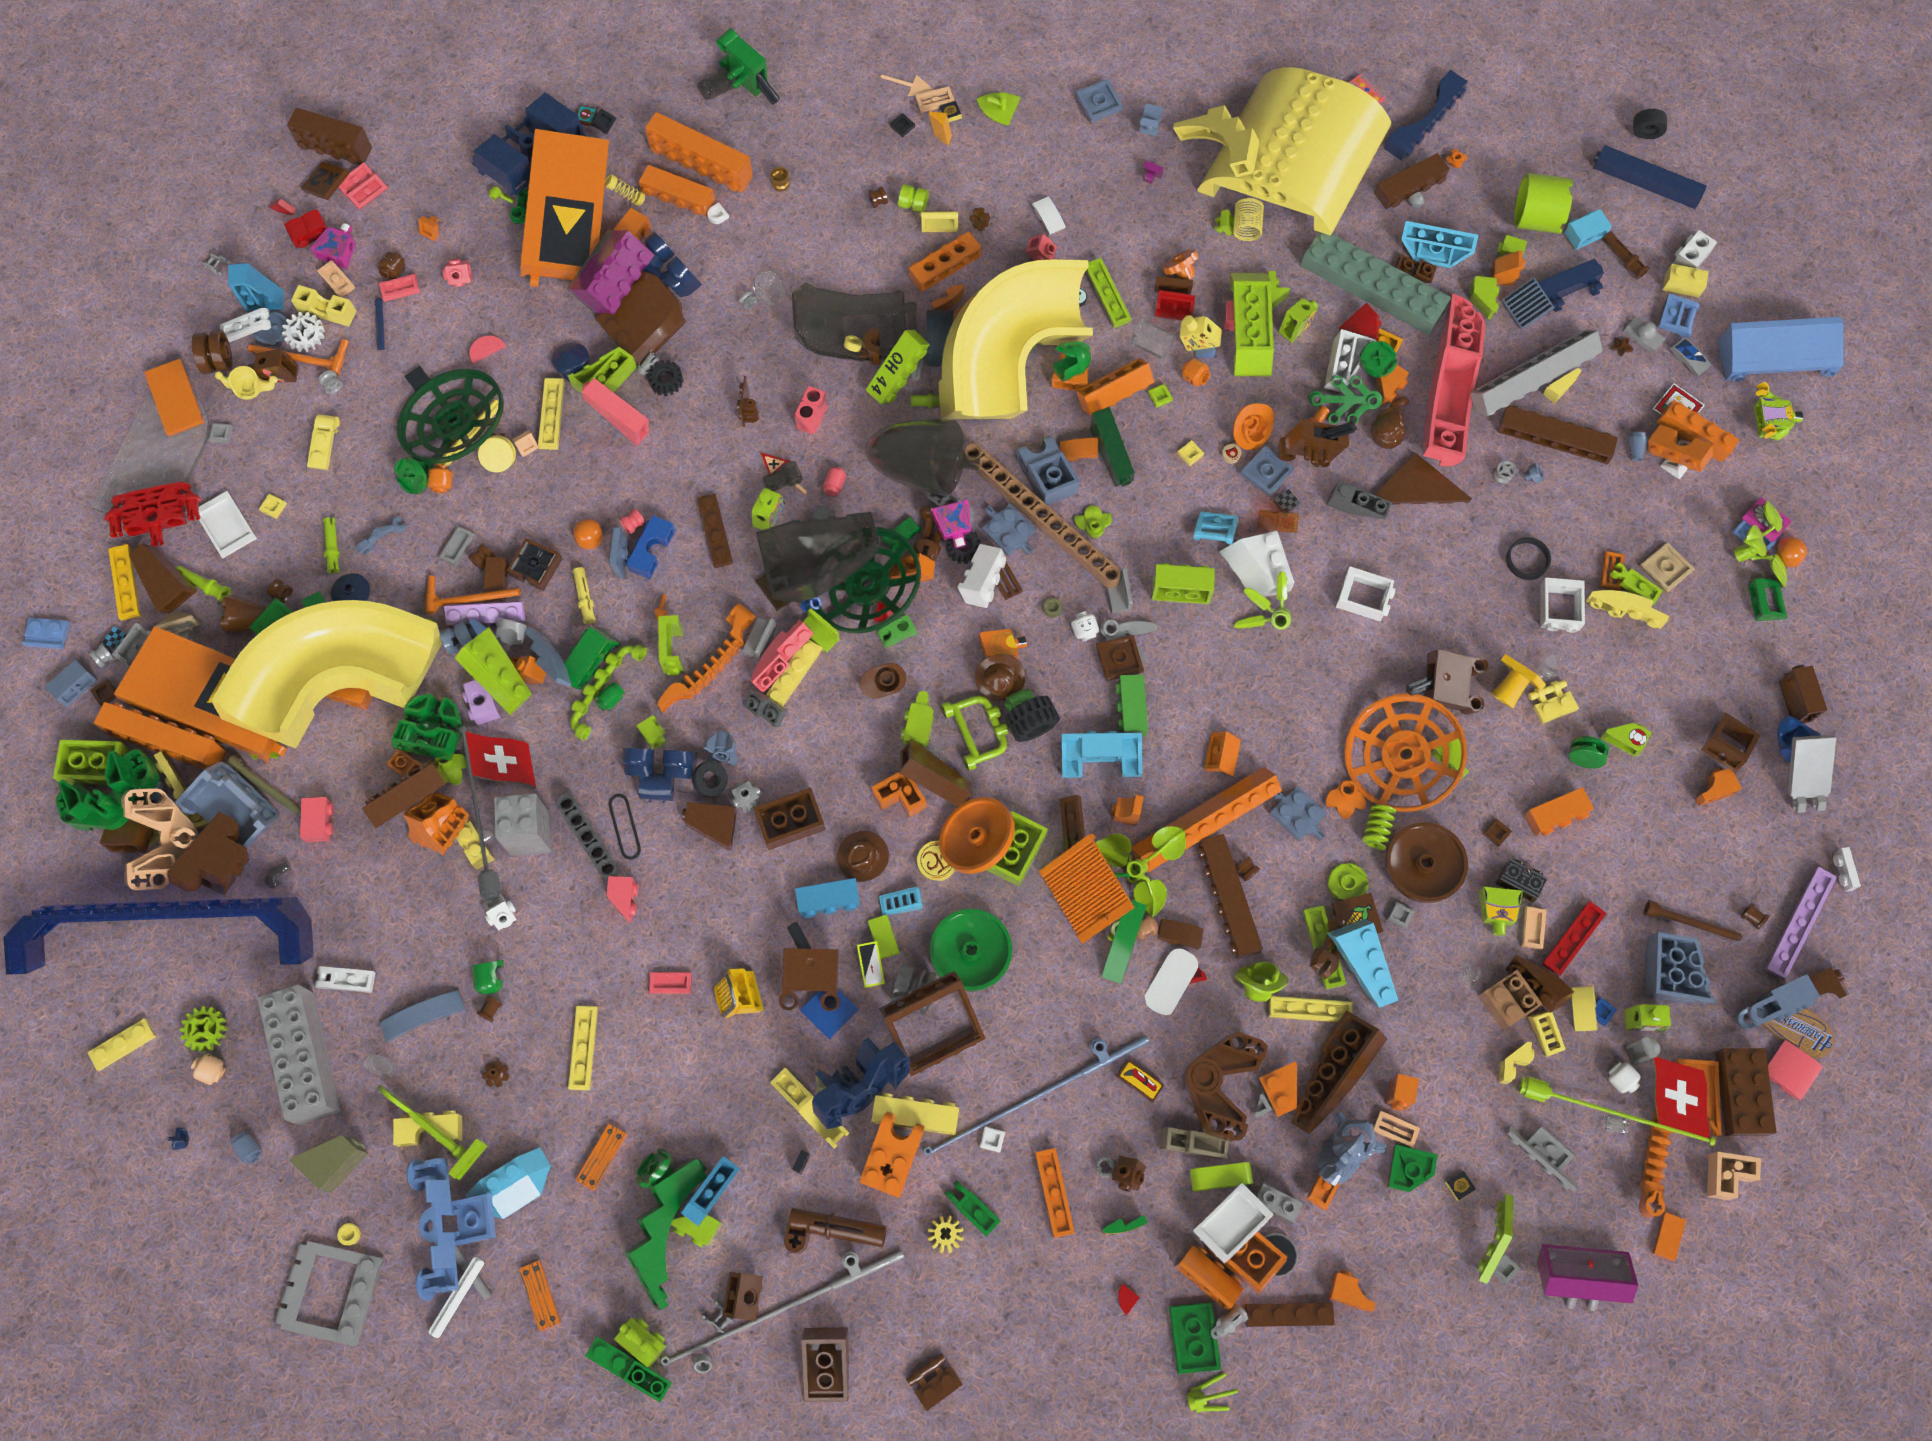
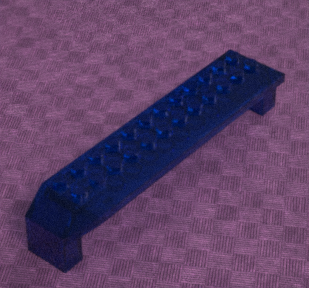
M297 897L44 905L40 909H33L31 913L22 916L3 937L6 975L28 974L44 967V937L59 923L256 916L278 936L280 965L302 964L313 957L312 920Z

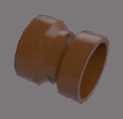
M481 543L477 547V551L471 553L468 559L480 570H483L486 565V557L496 556L487 546Z

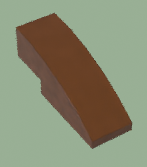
M486 557L483 593L508 589L507 569L509 563L506 558ZM506 597L491 600H483V603L505 602Z

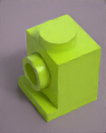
M654 715L636 725L651 749L655 747L660 748L666 744V740L663 737L665 731L658 724Z

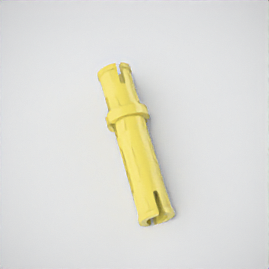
M578 567L572 571L579 598L578 607L582 612L583 623L587 625L593 624L596 621L593 612L594 603L590 597L585 569Z

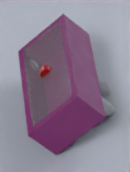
M1542 1244L1537 1264L1544 1295L1568 1297L1566 1302L1568 1309L1575 1307L1577 1298L1590 1299L1588 1304L1590 1311L1597 1309L1599 1300L1633 1303L1639 1285L1629 1252Z

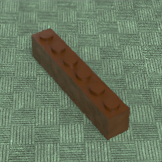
M1507 406L1505 408L1498 428V433L1607 465L1614 456L1618 437L1612 436L1610 433H1602L1589 427L1575 425L1572 422L1560 421L1555 417L1543 416L1534 411L1520 409L1517 406Z
M1221 834L1201 840L1199 847H1197L1200 859H1204L1206 865L1203 866L1206 878L1210 877L1212 883L1210 891L1212 896L1217 898L1218 904H1216L1218 915L1223 916L1225 922L1222 924L1225 935L1230 937L1231 943H1229V948L1232 955L1235 954L1236 958L1240 959L1260 953L1263 947L1225 835Z

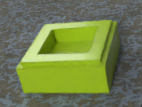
M1165 383L1147 392L1155 408L1173 401Z

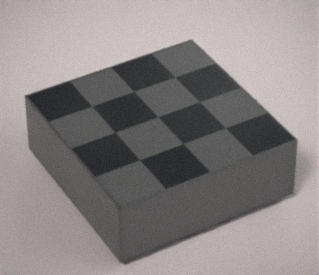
M1289 489L1273 500L1284 516L1301 504Z

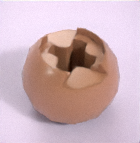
M1145 916L1146 918L1141 922L1137 938L1142 941L1149 935L1155 936L1158 932V924L1151 916Z

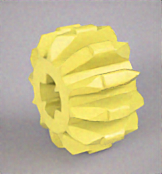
M940 1216L941 1224L939 1225L933 1220L932 1224L936 1229L928 1228V1232L935 1234L929 1236L928 1241L936 1239V1242L932 1245L933 1249L940 1244V1253H943L944 1246H947L948 1252L951 1253V1244L955 1248H959V1244L955 1239L959 1241L964 1239L962 1236L956 1235V1233H961L964 1230L963 1228L955 1229L959 1224L958 1220L950 1224L952 1216H948L947 1223H944L943 1216ZM942 1229H945V1231L949 1229L951 1231L949 1233L951 1237L949 1240L940 1238L942 1236L940 1232Z

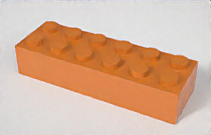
M655 112L645 127L649 147L653 153H660L672 162L681 163L686 169L691 168L701 176H708L717 184L722 183L732 191L743 193L753 178L750 156L658 112Z
M104 702L93 723L109 736L157 753L161 751L168 757L202 769H207L218 762H222L227 753L222 748V744L216 742L215 738L204 734L203 737L199 736L196 731L190 728L183 730L173 722H160L161 719L156 716H143L142 712L133 708L130 711L124 709L125 706L113 702V704Z

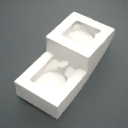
M1049 196L1032 203L1039 221H1042L1048 236L1066 228Z

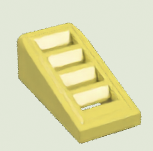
M1577 368L1550 384L1545 389L1543 395L1553 403H1556L1577 380L1581 369Z
M1545 1009L1528 1016L1531 1027L1546 1057L1566 1050L1552 1012L1550 1013ZM1545 1017L1546 1021L1540 1023L1539 1019ZM1549 1025L1550 1029L1545 1031L1542 1030L1543 1027ZM1549 1034H1553L1554 1036L1552 1038L1545 1039V1036ZM1555 1041L1557 1042L1558 1045L1550 1048L1548 1047V1044Z

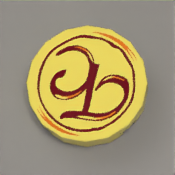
M931 841L920 849L917 857L918 869L927 879L943 881L955 872L943 859L939 848V841Z

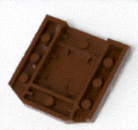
M641 271L638 280L633 282L631 290L620 301L621 305L614 314H594L596 321L614 342L634 357L636 366L639 363L642 364L650 351L655 354L686 323L682 314V303L658 276Z

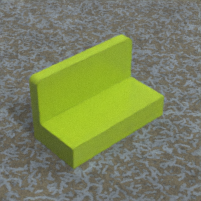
M810 608L808 610V617L803 621L814 633L809 639L821 646L823 651L827 653L840 640L839 632Z

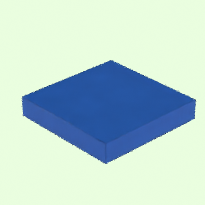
M839 990L838 996L841 1003L835 1011H826L821 1006V998L827 991H818L800 1009V1012L829 1040L859 1011ZM828 996L826 998L825 1004L828 1008H833L836 1005L835 997Z

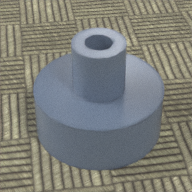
M1539 464L1530 465L1529 472L1524 474L1526 481L1531 479L1535 483L1544 481V475Z

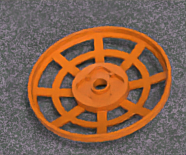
M1408 693L1395 694L1371 704L1354 721L1345 744L1347 771L1359 792L1370 802L1376 805L1390 806L1398 812H1414L1427 809L1445 799L1461 780L1467 762V742L1463 729L1456 717L1441 703L1418 694L1412 696ZM1411 701L1423 703L1424 707L1420 715L1410 713L1395 715L1391 704ZM1384 707L1388 718L1380 722L1370 734L1359 729L1372 713ZM1432 707L1445 715L1456 731L1444 735L1442 730L1433 721L1428 719ZM1400 720L1418 721L1414 731H1401L1398 723ZM1389 724L1391 725L1394 734L1386 741L1376 738L1383 728ZM1424 726H1429L1439 738L1427 742L1421 735ZM1357 737L1366 741L1364 749L1365 765L1353 769L1351 753L1353 741ZM1459 738L1461 762L1457 771L1447 767L1449 762L1448 743ZM1372 745L1382 749V760L1371 763L1370 758ZM1440 746L1443 747L1442 764L1430 761L1431 750ZM1408 749L1412 751V756L1409 759L1401 758L1403 750ZM1386 767L1393 774L1388 785L1376 775V770ZM1427 768L1438 772L1431 781L1425 785L1422 784L1419 775ZM1369 773L1373 781L1385 790L1380 800L1366 791L1356 776ZM1443 775L1454 778L1451 785L1441 795L1431 801L1428 800L1425 791L1433 787ZM1400 778H1412L1415 789H1397L1396 786ZM1392 794L1404 796L1418 794L1421 805L1402 807L1387 803Z

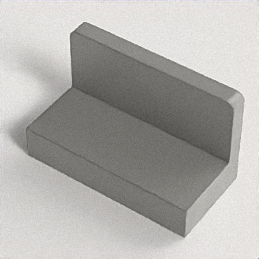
M1122 568L1118 586L1107 588L1112 614L1127 612L1132 609L1133 601L1127 570ZM1107 575L1109 579L1116 577L1115 575Z
M761 618L757 619L742 650L743 654L760 660L777 627L775 619L771 618L769 622Z

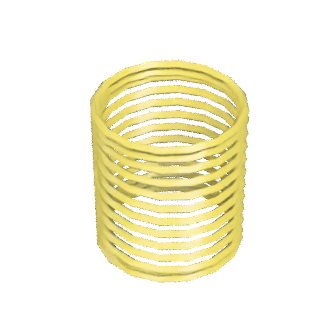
M1244 198L1235 204L1233 234L1236 238L1244 241H1254L1262 236L1264 205L1261 201L1254 198Z

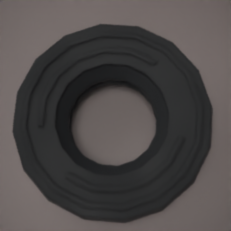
M715 761L700 763L692 774L694 789L706 797H714L721 794L728 783V775L725 768ZM708 771L716 775V783L711 787L707 786L703 781V776Z

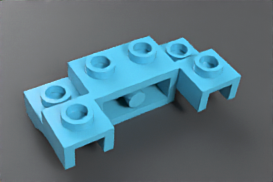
M1087 731L1085 734L1061 735L1062 778H1082V762H1121L1122 777H1142V733H1117L1116 731L1097 733L1096 731Z

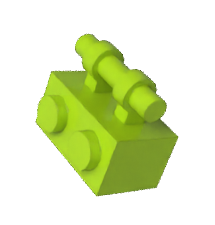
M640 1317L637 1320L630 1318L627 1323L620 1327V1332L614 1340L646 1367L650 1368L667 1347L663 1343L665 1338L657 1331L651 1333L647 1329L649 1325Z

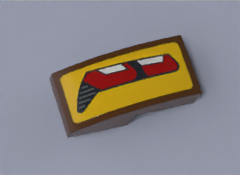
M1126 1059L1116 1074L1118 1079L1131 1089H1135L1150 1102L1155 1100L1164 1086L1158 1079L1129 1059Z

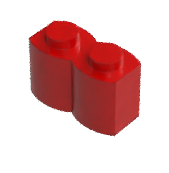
M318 209L309 211L301 217L291 219L284 224L296 248L307 247L309 243L316 241L327 228Z

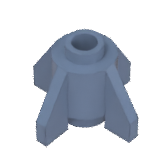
M719 731L705 742L704 749L710 752L707 761L727 760L733 766L737 765L736 742L730 733Z

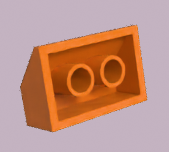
M1194 1245L1190 1246L1175 1267L1223 1309H1231L1244 1290L1240 1286L1242 1282L1233 1274L1231 1276L1227 1275L1223 1271L1225 1269L1224 1266L1218 1261L1214 1260L1212 1262L1206 1257L1208 1253L1199 1245L1197 1247Z

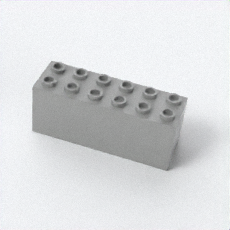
M295 985L257 997L284 1120L301 1126L341 1113L314 993L301 985Z

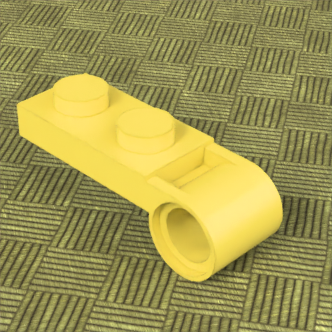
M321 414L316 416L307 467L328 470L334 433L338 432L336 429L340 425L337 416Z

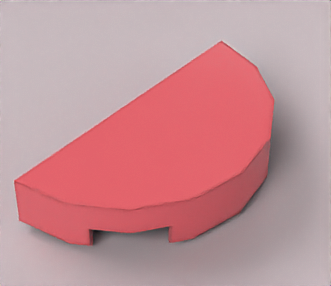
M484 336L472 344L469 355L472 363H475L506 346L500 338Z

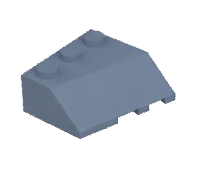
M1661 932L1647 936L1645 997L1680 1003H1716L1714 996H1711L1709 989L1710 981L1709 977L1705 975L1704 960L1697 938Z

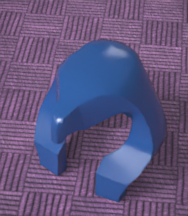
M1790 715L1786 716L1780 722L1777 729L1779 753L1790 763L1793 737L1820 736L1821 733L1811 729Z

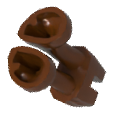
M922 506L919 513L924 520V526L920 538L914 543V549L917 554L921 553L923 555L925 547L929 548L927 557L935 561L941 550L939 543L942 535L936 526L934 535L929 540L930 532L935 522L931 513L933 508Z
M1332 916L1328 921V933L1347 926V923L1340 917ZM1328 934L1321 948L1314 949L1309 965L1314 971L1320 969L1319 975L1324 979L1330 977L1339 967L1338 960L1341 956L1336 945L1329 952L1333 940H1331Z

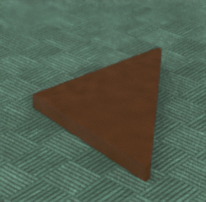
M1417 453L1375 493L1376 496L1392 502L1391 505L1400 503H1469L1472 499Z

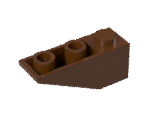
M1515 955L1506 967L1510 974L1516 970L1519 971L1550 1013L1564 1006L1574 993L1560 977L1518 955Z

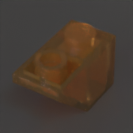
M1259 509L1257 529L1297 533L1299 513Z

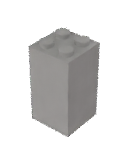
M537 794L494 797L495 838L511 856L552 852L550 812Z

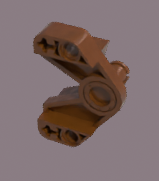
M1236 1032L1227 1035L1187 1065L1184 1071V1085L1194 1106L1193 1113L1197 1114L1202 1130L1206 1134L1229 1142L1239 1141L1245 1137L1248 1124H1246L1247 1116L1220 1090V1087L1223 1083L1224 1075L1260 1069L1261 1062L1265 1061L1267 1054V1045L1263 1040ZM1233 1038H1236L1238 1040V1048L1233 1046ZM1212 1119L1217 1122L1216 1130L1211 1128L1210 1122ZM1225 1128H1233V1130L1236 1132V1135H1234V1132L1230 1130H1225Z

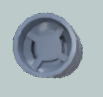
M465 621L454 625L453 629L447 628L439 632L442 643L449 655L459 651L461 646H465L473 639ZM457 636L458 640L453 641V637Z

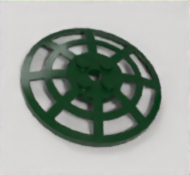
M474 369L452 370L430 379L410 396L400 412L397 422V437L400 445L415 460L429 464L451 462L472 453L492 435L498 426L504 408L503 393L491 376ZM466 378L464 388L442 394L438 386L449 381ZM473 379L482 380L491 385L493 389L484 396L481 392L471 389ZM432 391L436 399L427 406L422 415L411 413L418 400L427 392ZM497 394L499 397L496 416L490 418L491 407L489 402ZM462 395L461 400L447 402L449 398ZM470 395L481 400L473 408L468 403ZM440 404L441 408L435 413L434 417H428L431 411ZM485 406V419L477 420L476 413ZM408 420L418 422L417 435L419 439L407 442L406 439ZM425 424H431L434 432L424 436ZM490 425L487 431L475 443H473L483 433L485 428ZM473 427H481L478 430V432L471 439H469L467 434L473 429ZM436 438L443 440L440 448H436L428 442ZM461 439L463 442L459 446L448 448L451 441ZM423 445L435 454L432 458L421 457L415 454L411 448ZM466 448L453 455L441 457L444 453H451Z
M866 527L841 536L821 554L814 566L810 579V597H818L817 589L829 590L831 601L836 609L828 614L823 612L822 607L815 611L832 627L846 633H868L889 625L906 611L916 596L921 580L919 557L911 543L904 536L891 529ZM875 536L889 537L898 541L901 545L895 553L885 548L875 547ZM867 537V548L855 551L847 557L839 551L846 544L859 538ZM906 549L911 553L916 566V574L906 576L905 566L900 559ZM875 554H882L890 559L883 566L875 562ZM867 555V562L860 563L857 566L851 563L856 558ZM834 556L840 564L835 569L830 583L818 582V576L822 567L829 558ZM897 564L901 578L891 579L888 572ZM846 568L849 574L845 583H837L840 573ZM872 580L870 586L864 587L867 581ZM915 582L908 599L899 608L896 603L901 598L906 584ZM900 586L895 598L891 601L886 596L890 587ZM836 590L846 591L849 599L840 605ZM881 602L886 606L882 610L870 614L871 605ZM853 604L863 606L861 615L852 614L846 610ZM889 610L894 613L881 623L866 627L868 620L880 617ZM842 614L849 619L860 620L858 628H846L834 623L832 619Z

